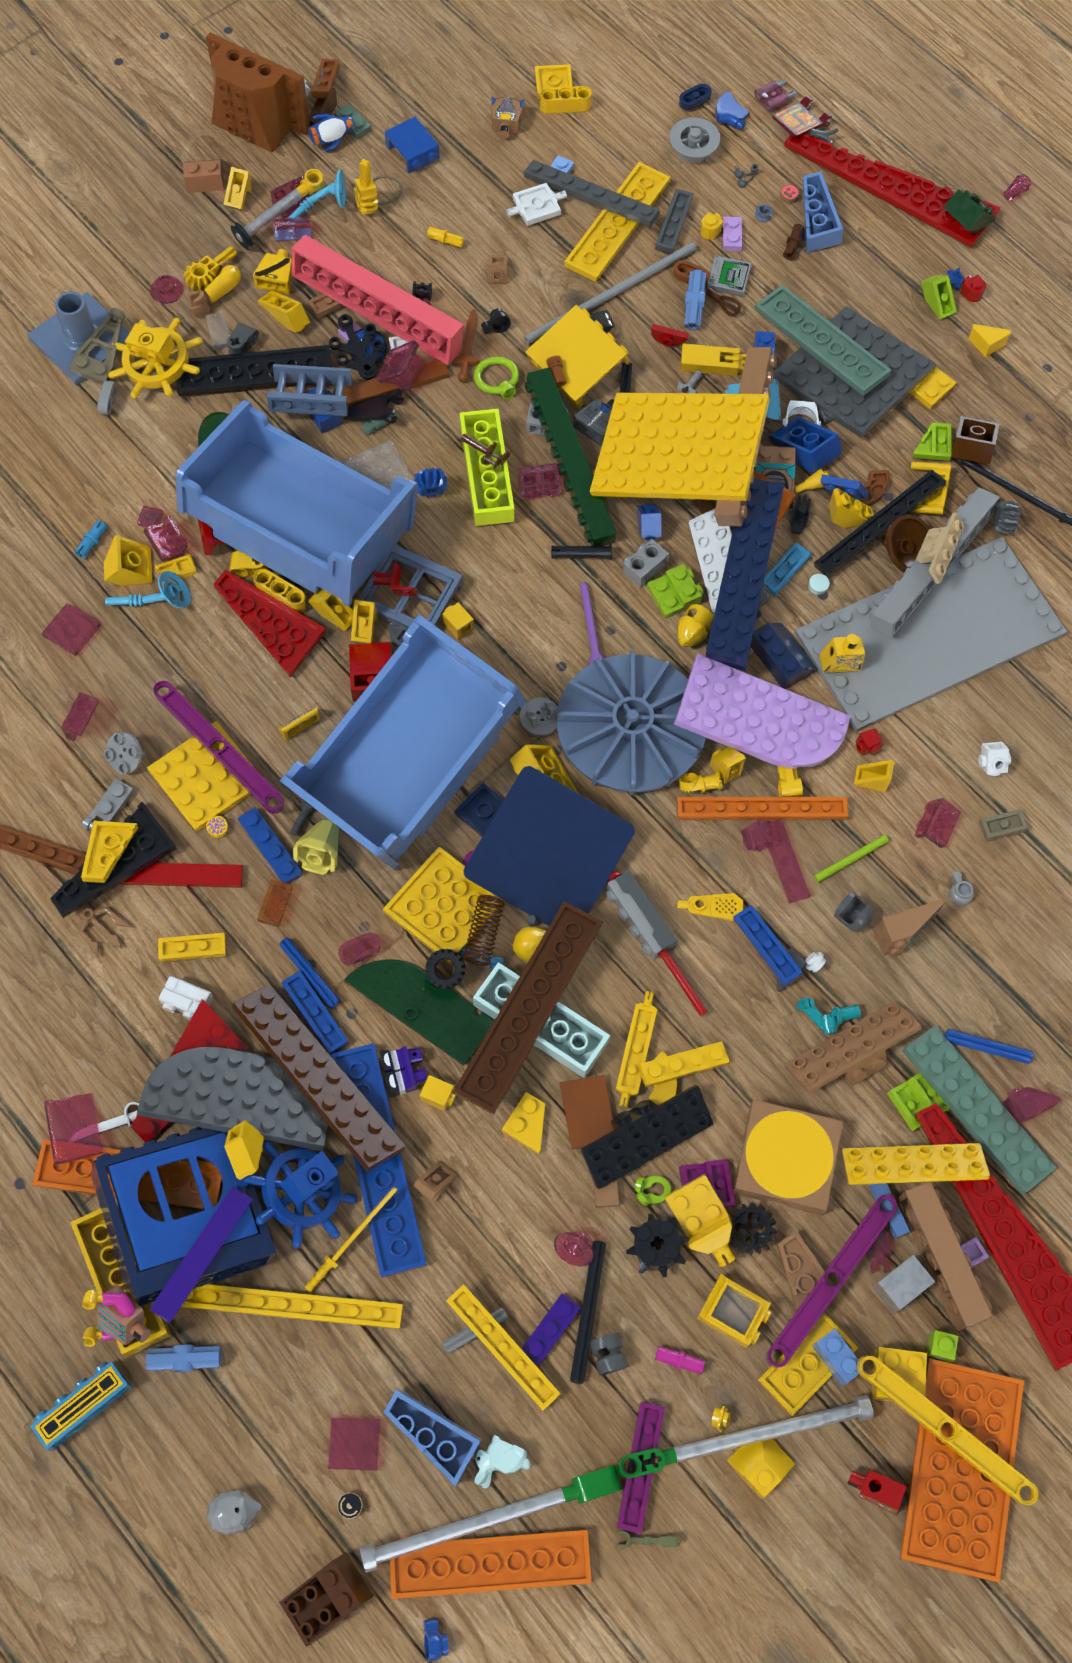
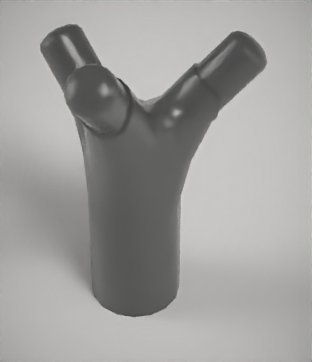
M811 128L809 135L833 144L829 136L838 132V128L832 131H820Z

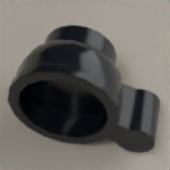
M497 308L491 311L490 319L483 322L481 327L484 334H489L491 331L502 333L508 330L511 320L506 312Z

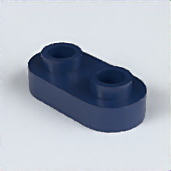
M698 84L686 90L679 97V106L684 110H692L708 102L711 98V87L707 84Z

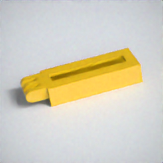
M683 344L680 371L696 372L699 370L702 373L737 376V374H743L746 354H740V348Z

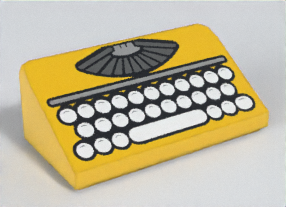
M311 708L279 727L278 731L284 740L290 739L320 720L318 708Z

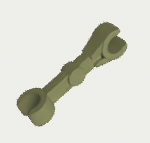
M626 1531L617 1533V1535L627 1536L628 1539L625 1545L617 1544L619 1548H627L630 1543L658 1544L664 1547H677L679 1545V1538L677 1536L658 1538L643 1536V1538L630 1537Z

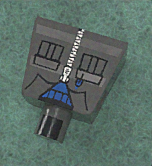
M595 399L574 415L573 427L602 447L614 400L610 399L605 404L599 399Z

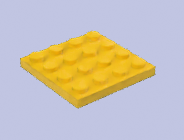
M217 721L212 723L211 725L249 762ZM194 736L147 767L149 773L195 832L205 827L207 821L212 817L221 816L251 795ZM217 742L213 745L212 749L220 751L223 749L224 744Z
M438 847L383 908V912L433 952L440 949H451L460 954L463 948L466 947V943H468L467 939L469 938L470 926L473 924L472 920L474 919L473 915H475L477 897L480 895L498 896L468 880L463 872L465 866L441 847ZM485 901V902H487V903L497 904V903H494V902ZM482 906V907H484V908H486V909H492V910H495V911L498 910L497 908H490V907ZM480 910L481 912H484V913H487V914H492V915L495 914V913H492V912ZM479 915V916H481V917H483V918H488V919L491 918V917H489V916ZM479 920V921H481V922H483V923H487V922H488V921H486V920ZM443 959L449 965L452 963L450 960Z

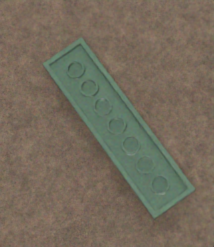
M781 285L755 304V311L862 396L891 375L889 367L784 285Z
M936 1025L902 1050L905 1056L1022 1195L1056 1169L1054 1164Z

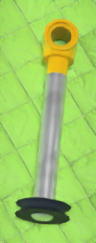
M318 169L308 170L305 173V178L300 181V186L246 226L242 227L238 222H235V226L231 225V231L240 245L248 250V246H253L250 238L252 235L306 195L311 196L323 189V174Z

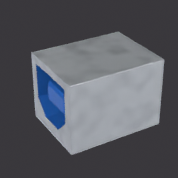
M913 1254L872 1288L892 1314H895L935 1281Z

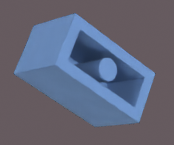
M836 1329L812 1345L840 1386L847 1384L859 1375L857 1371L858 1359Z

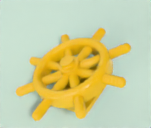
M174 318L169 328H150L145 320H140L138 324L135 323L126 338V345L119 342L115 343L116 349L123 352V367L109 372L108 376L110 379H115L127 374L130 380L136 384L130 394L132 399L138 398L143 387L149 389L163 387L165 395L172 397L173 391L170 384L178 380L184 371L195 375L200 373L198 367L188 364V349L201 345L203 340L201 337H197L184 342L182 337L176 332L180 325L179 318ZM178 354L177 360L168 358ZM134 356L143 358L133 362ZM166 365L171 368L165 371L163 367ZM145 367L142 374L135 371ZM153 370L157 371L158 375L150 376Z

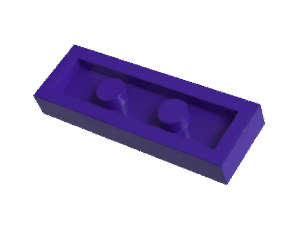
M564 1294L559 1296L522 1347L523 1352L537 1367L540 1366L581 1309Z

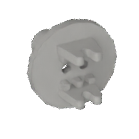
M538 697L529 700L520 711L522 727L534 738L552 734L557 730L558 706L547 698Z
M129 732L114 733L108 740L104 750L105 760L109 761L114 770L123 775L136 771L142 762V757L146 755L142 751L138 740Z

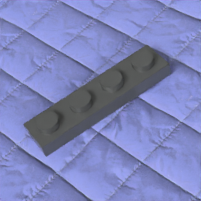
M680 189L675 190L655 244V250L670 254L674 252L694 193Z

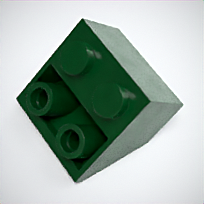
M958 189L943 207L968 231L975 234L996 220V217L992 214L994 210L987 204L981 203V198L967 189L966 191Z

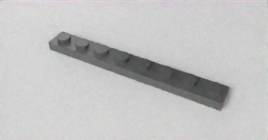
M535 160L524 171V177L540 184L547 183L550 188L560 192L565 190L566 194L648 227H651L660 215L659 209Z

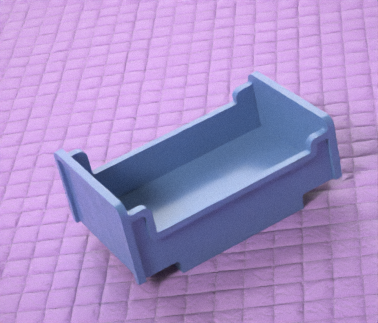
M243 400L177 470V511L182 514L186 512L211 526L215 538L316 594L322 588L343 600L342 604L349 607L352 603L353 595L386 557L393 545H396L406 531L411 532L413 529L418 483L413 480L407 481L402 477H396L391 483V490L270 425L268 417L263 412L254 408L249 401Z
M419 614L405 632L403 643L306 765L301 761H297L287 774L280 779V782L394 870L399 866L398 860L416 837L424 835L499 739V731L518 707L523 708L526 704L519 688Z

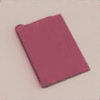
M91 1093L44 1102L55 1164H62L103 1153Z

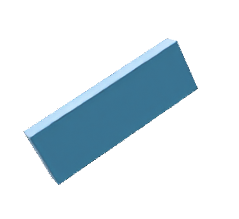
M797 542L765 576L764 583L774 597L812 555L811 552Z

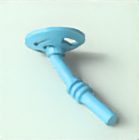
M338 170L335 183H331V185L326 186L309 198L306 197V200L302 201L303 203L300 202V206L285 222L291 226L304 212H308V209L310 210L315 202L330 193L335 195L339 207L344 208L346 186L343 170Z
M164 571L158 577V586L161 593L141 596V594L138 596L134 594L132 596L129 594V597H105V605H130L132 607L133 605L137 606L139 604V606H142V604L167 600L172 606L183 609L190 604L191 597L187 585L178 575L170 571ZM181 591L183 594V602L179 600Z

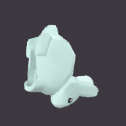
M493 1435L487 1450H478L476 1452L475 1459L479 1471L474 1483L477 1486L488 1488L494 1470L504 1474L516 1473L521 1469L529 1470L531 1464L529 1459L526 1458L527 1451L502 1441L500 1437Z

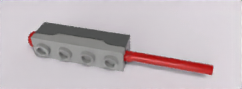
M630 870L624 874L613 871L607 881V898L611 903L615 902L619 908L617 909L619 916L623 921L627 920L630 925L629 930L634 938L638 937L641 941L643 952L647 956L650 955L653 960L658 957L663 959L700 1017L704 1016L707 1010L668 953L676 947V938Z

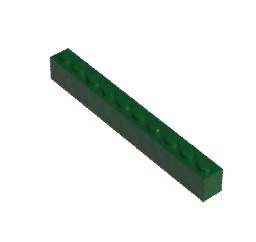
M550 368L527 373V382L524 383L526 392L531 394L533 409H538L537 418L541 426L545 425V440L551 444L552 457L557 459L558 472L565 479L564 487L566 492L571 494V505L573 509H577V519L579 525L584 527L586 542L590 543L591 546H605L615 543L616 531L602 496H592L590 493L593 474Z

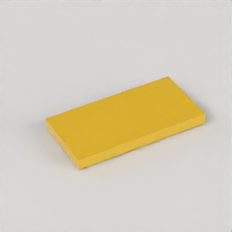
M825 1313L820 1316L786 1365L781 1368L770 1366L758 1379L760 1384L791 1417L832 1376V1373L818 1356L812 1345L836 1329L853 1353L858 1349L850 1338ZM782 1354L775 1361V1363H782L784 1360V1354Z

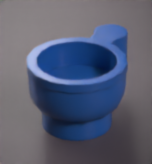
M437 1619L424 1620L427 1662L437 1661L449 1653L448 1637L446 1633H439Z

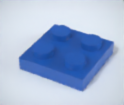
M822 474L820 482L831 496L833 490L838 488L859 501L860 499L867 500L869 492L860 481Z

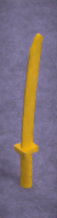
M395 1187L388 1192L331 1258L328 1255L325 1256L324 1264L308 1281L307 1285L304 1286L309 1292L316 1288L317 1284L321 1282L332 1267L336 1268L338 1266L335 1261L397 1191Z

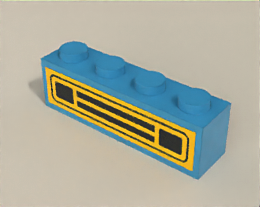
M104 1362L96 1368L95 1375L78 1382L75 1385L76 1390L69 1395H62L54 1402L56 1406L49 1411H42L34 1418L35 1422L30 1427L46 1450L53 1451L132 1388V1385L114 1362Z

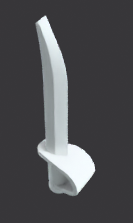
M130 1102L124 1109V1115L80 1130L72 1136L68 1143H74L85 1137L124 1124H128L130 1127V1122L135 1119L137 1110L128 1113V1108L132 1105L139 1106V1103Z

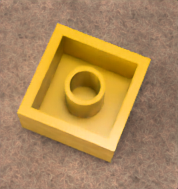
M878 1347L873 1351L874 1357L925 1396L927 1353ZM872 1385L871 1399L893 1402Z

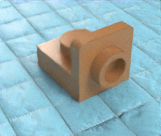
M489 255V283L507 282V256Z

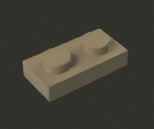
M1021 809L983 818L979 821L986 841L1025 832L1028 829Z

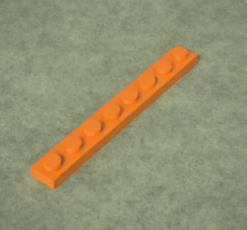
M677 797V820H847L848 818L847 797Z

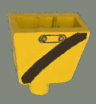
M279 249L276 255L270 253L264 255L253 274L255 288L268 291L273 290L290 295L293 278L292 259L288 257L289 254L286 250Z

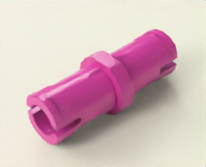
M661 1346L658 1347L655 1360L675 1366L677 1370L682 1368L698 1374H702L705 1360L686 1355L685 1351L680 1350L677 1352Z

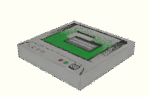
M715 255L707 289L712 288L715 291L744 296L752 263Z

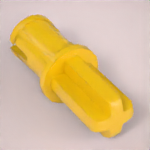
M432 226L428 228L427 238L442 242L443 245L447 243L460 248L463 246V237L451 234L449 230L444 231Z

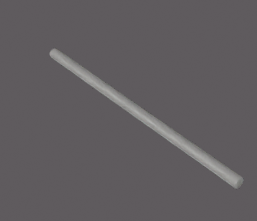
M694 242L689 243L578 307L580 309L585 308L587 311L592 310L697 250L696 244ZM565 314L525 335V342L529 345L538 340Z

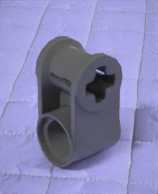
M241 322L238 323L232 334L227 338L228 354L248 353L258 339V330Z

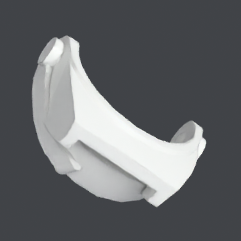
M790 400L782 425L787 427L788 418L792 415L800 414L810 417L815 424L821 426L815 402Z

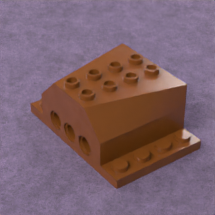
M211 32L206 36L214 77L213 125L270 152L276 149L291 129L305 135L309 134L310 120L303 75Z

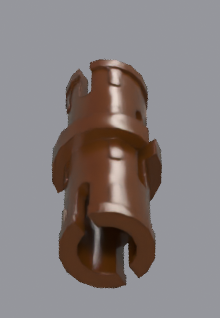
M795 224L790 237L787 238V246L783 253V257H786L787 260H793L797 248L801 246V237L805 230L801 224Z

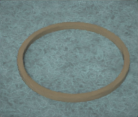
M381 175L373 178V181L380 178H389L397 182L400 187V192L396 198L386 202L378 201V204H390L395 202L400 197L402 193V187L400 182L396 178L388 175Z

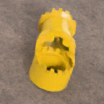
M717 771L713 775L703 777L695 773H686L679 778L680 790L685 793L686 791L690 793V791L700 790L701 794L712 789L722 790V783H720L722 780H719L721 779L720 773Z

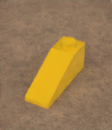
M271 290L257 300L266 311L288 330L296 333L302 331L310 323L302 303Z

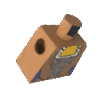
M491 96L492 130L499 132V137L503 139L508 138L510 133L517 134L525 115V99Z

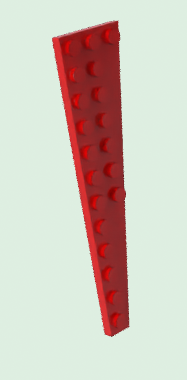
M808 134L796 139L790 135L785 141L784 147L971 248L988 227L986 226L976 234L972 233L943 208L955 194L949 187H938L933 181L923 179L877 160L875 162L869 161L861 154H858V156L848 153V149H837L832 147L831 143L819 140ZM983 200L980 201L994 210L992 214L995 217L997 216L1001 207Z
M937 1103L915 1113L931 1145L968 1144L957 1132L954 1125ZM992 1175L987 1180L951 1181L1054 1370H1059L1071 1364V1276L1062 1269L1057 1258L1047 1249L1046 1244L1009 1196L1004 1194Z

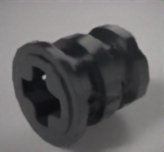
M414 281L412 295L420 298V300L427 298L431 301L432 283L425 285L424 282L417 284Z

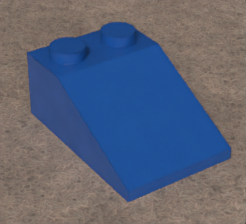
M799 416L788 422L787 427L783 426L770 435V439L779 447L795 448V463L812 473H815L842 454L838 433Z

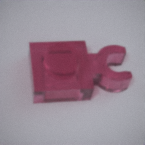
M881 1231L866 1252V1257H873V1261L870 1264L871 1273L876 1272V1264L883 1266V1273L889 1271V1264L884 1259V1256L891 1255L889 1231Z

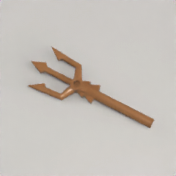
M42 862L38 863L35 868L58 891L63 883ZM87 903L74 911L77 916L83 918L78 933L98 957L97 941L93 942L85 933V929L90 922L108 938L109 944L119 948L121 946L117 935H112L96 919L97 916L107 913L116 921L117 926L132 928L107 906L92 910Z

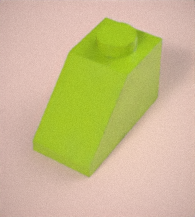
M934 275L921 281L925 300L939 319L957 312L948 275Z

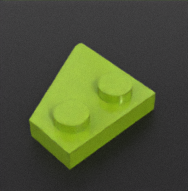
M932 422L918 447L914 450L912 458L950 461L952 454L951 424Z

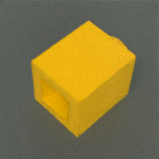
M459 602L454 606L447 607L442 613L443 624L457 640L474 629V619Z
M429 1075L420 1093V1101L446 1111L447 1106L451 1107L456 1098V1094L453 1092L454 1085Z

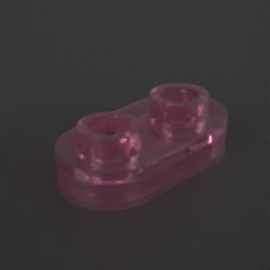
M365 933L343 943L338 950L340 961L345 965H354L376 955L381 948L380 939L374 933ZM368 943L374 944L370 949L366 947ZM352 952L354 955L353 957L348 958L346 957V954Z

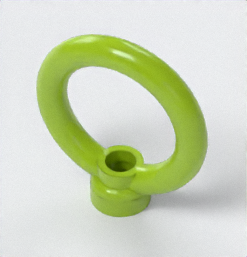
M490 357L477 365L474 371V381L479 389L489 394H501L503 399L506 400L515 395V386L519 381L520 374L518 367L513 361L505 357ZM500 364L511 370L512 377L510 381H504L497 387L485 384L481 378L483 370L488 366Z

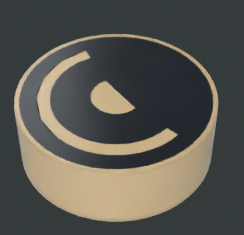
M346 1493L340 1497L337 1507L342 1517L354 1519L361 1513L363 1503L357 1494Z

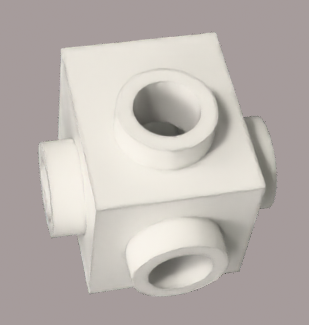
M1003 742L982 743L981 755L978 757L979 766L986 774L991 776L1008 773V765L1011 764L1009 748Z

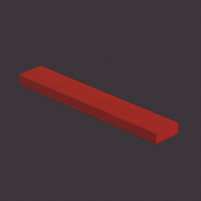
M153 863L119 885L242 888L243 865Z

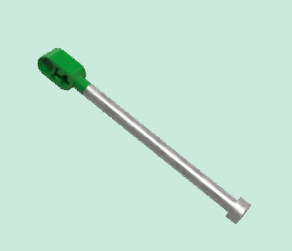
M867 1395L854 1397L851 1404L661 1451L653 1448L628 1454L618 1460L617 1472L623 1478H634L658 1472L666 1465L858 1418L860 1422L871 1420L874 1417L872 1404ZM651 1453L653 1457L658 1458V1462L654 1466L653 1464L644 1466L641 1464V1461L651 1458ZM626 1459L632 1460L635 1464V1470L632 1474L626 1473L623 1469V1463Z
M612 1465L572 1478L571 1485L376 1548H372V1544L359 1547L365 1573L377 1570L378 1563L577 1499L578 1504L621 1491L623 1489L616 1466Z

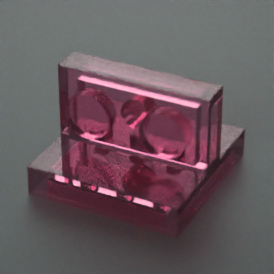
M413 340L393 348L376 379L381 384L391 380L404 393L409 391L424 363L416 354L419 344Z

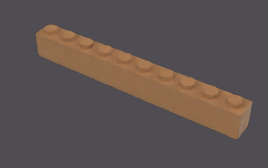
M750 347L747 349L739 394H769L770 397L769 386L773 383L772 371L777 363L776 355H773L771 347ZM754 472L752 474L750 484H753L754 482ZM750 487L746 501L717 500L714 516L718 526L743 525V520L747 517L746 504L751 498Z

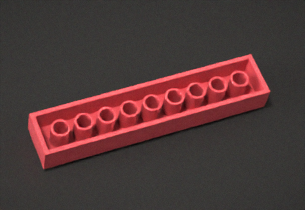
M304 235L292 247V276L447 365L461 352L464 324L437 310L307 235Z

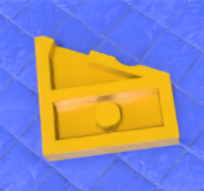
M525 1092L502 1128L503 1133L538 1155L541 1150L545 1103Z

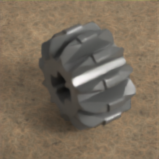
M1001 501L998 504L993 519L995 532L1003 535L1014 534L1018 528L1021 516L1019 503Z

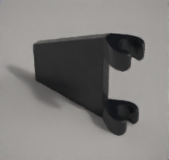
M398 389L386 395L349 405L348 414L344 416L345 420H384L388 423H395L397 416H391L395 414V409L389 408L386 410L389 401L397 405L403 403L404 398H399L402 396V390Z

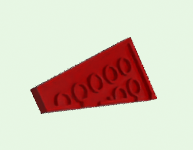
M226 569L213 584L215 590L290 678L326 633L325 628Z
M201 999L169 1057L198 1047H220L245 1052L248 1047L213 1009ZM136 1115L130 1127L146 1143L158 1134L169 1121Z

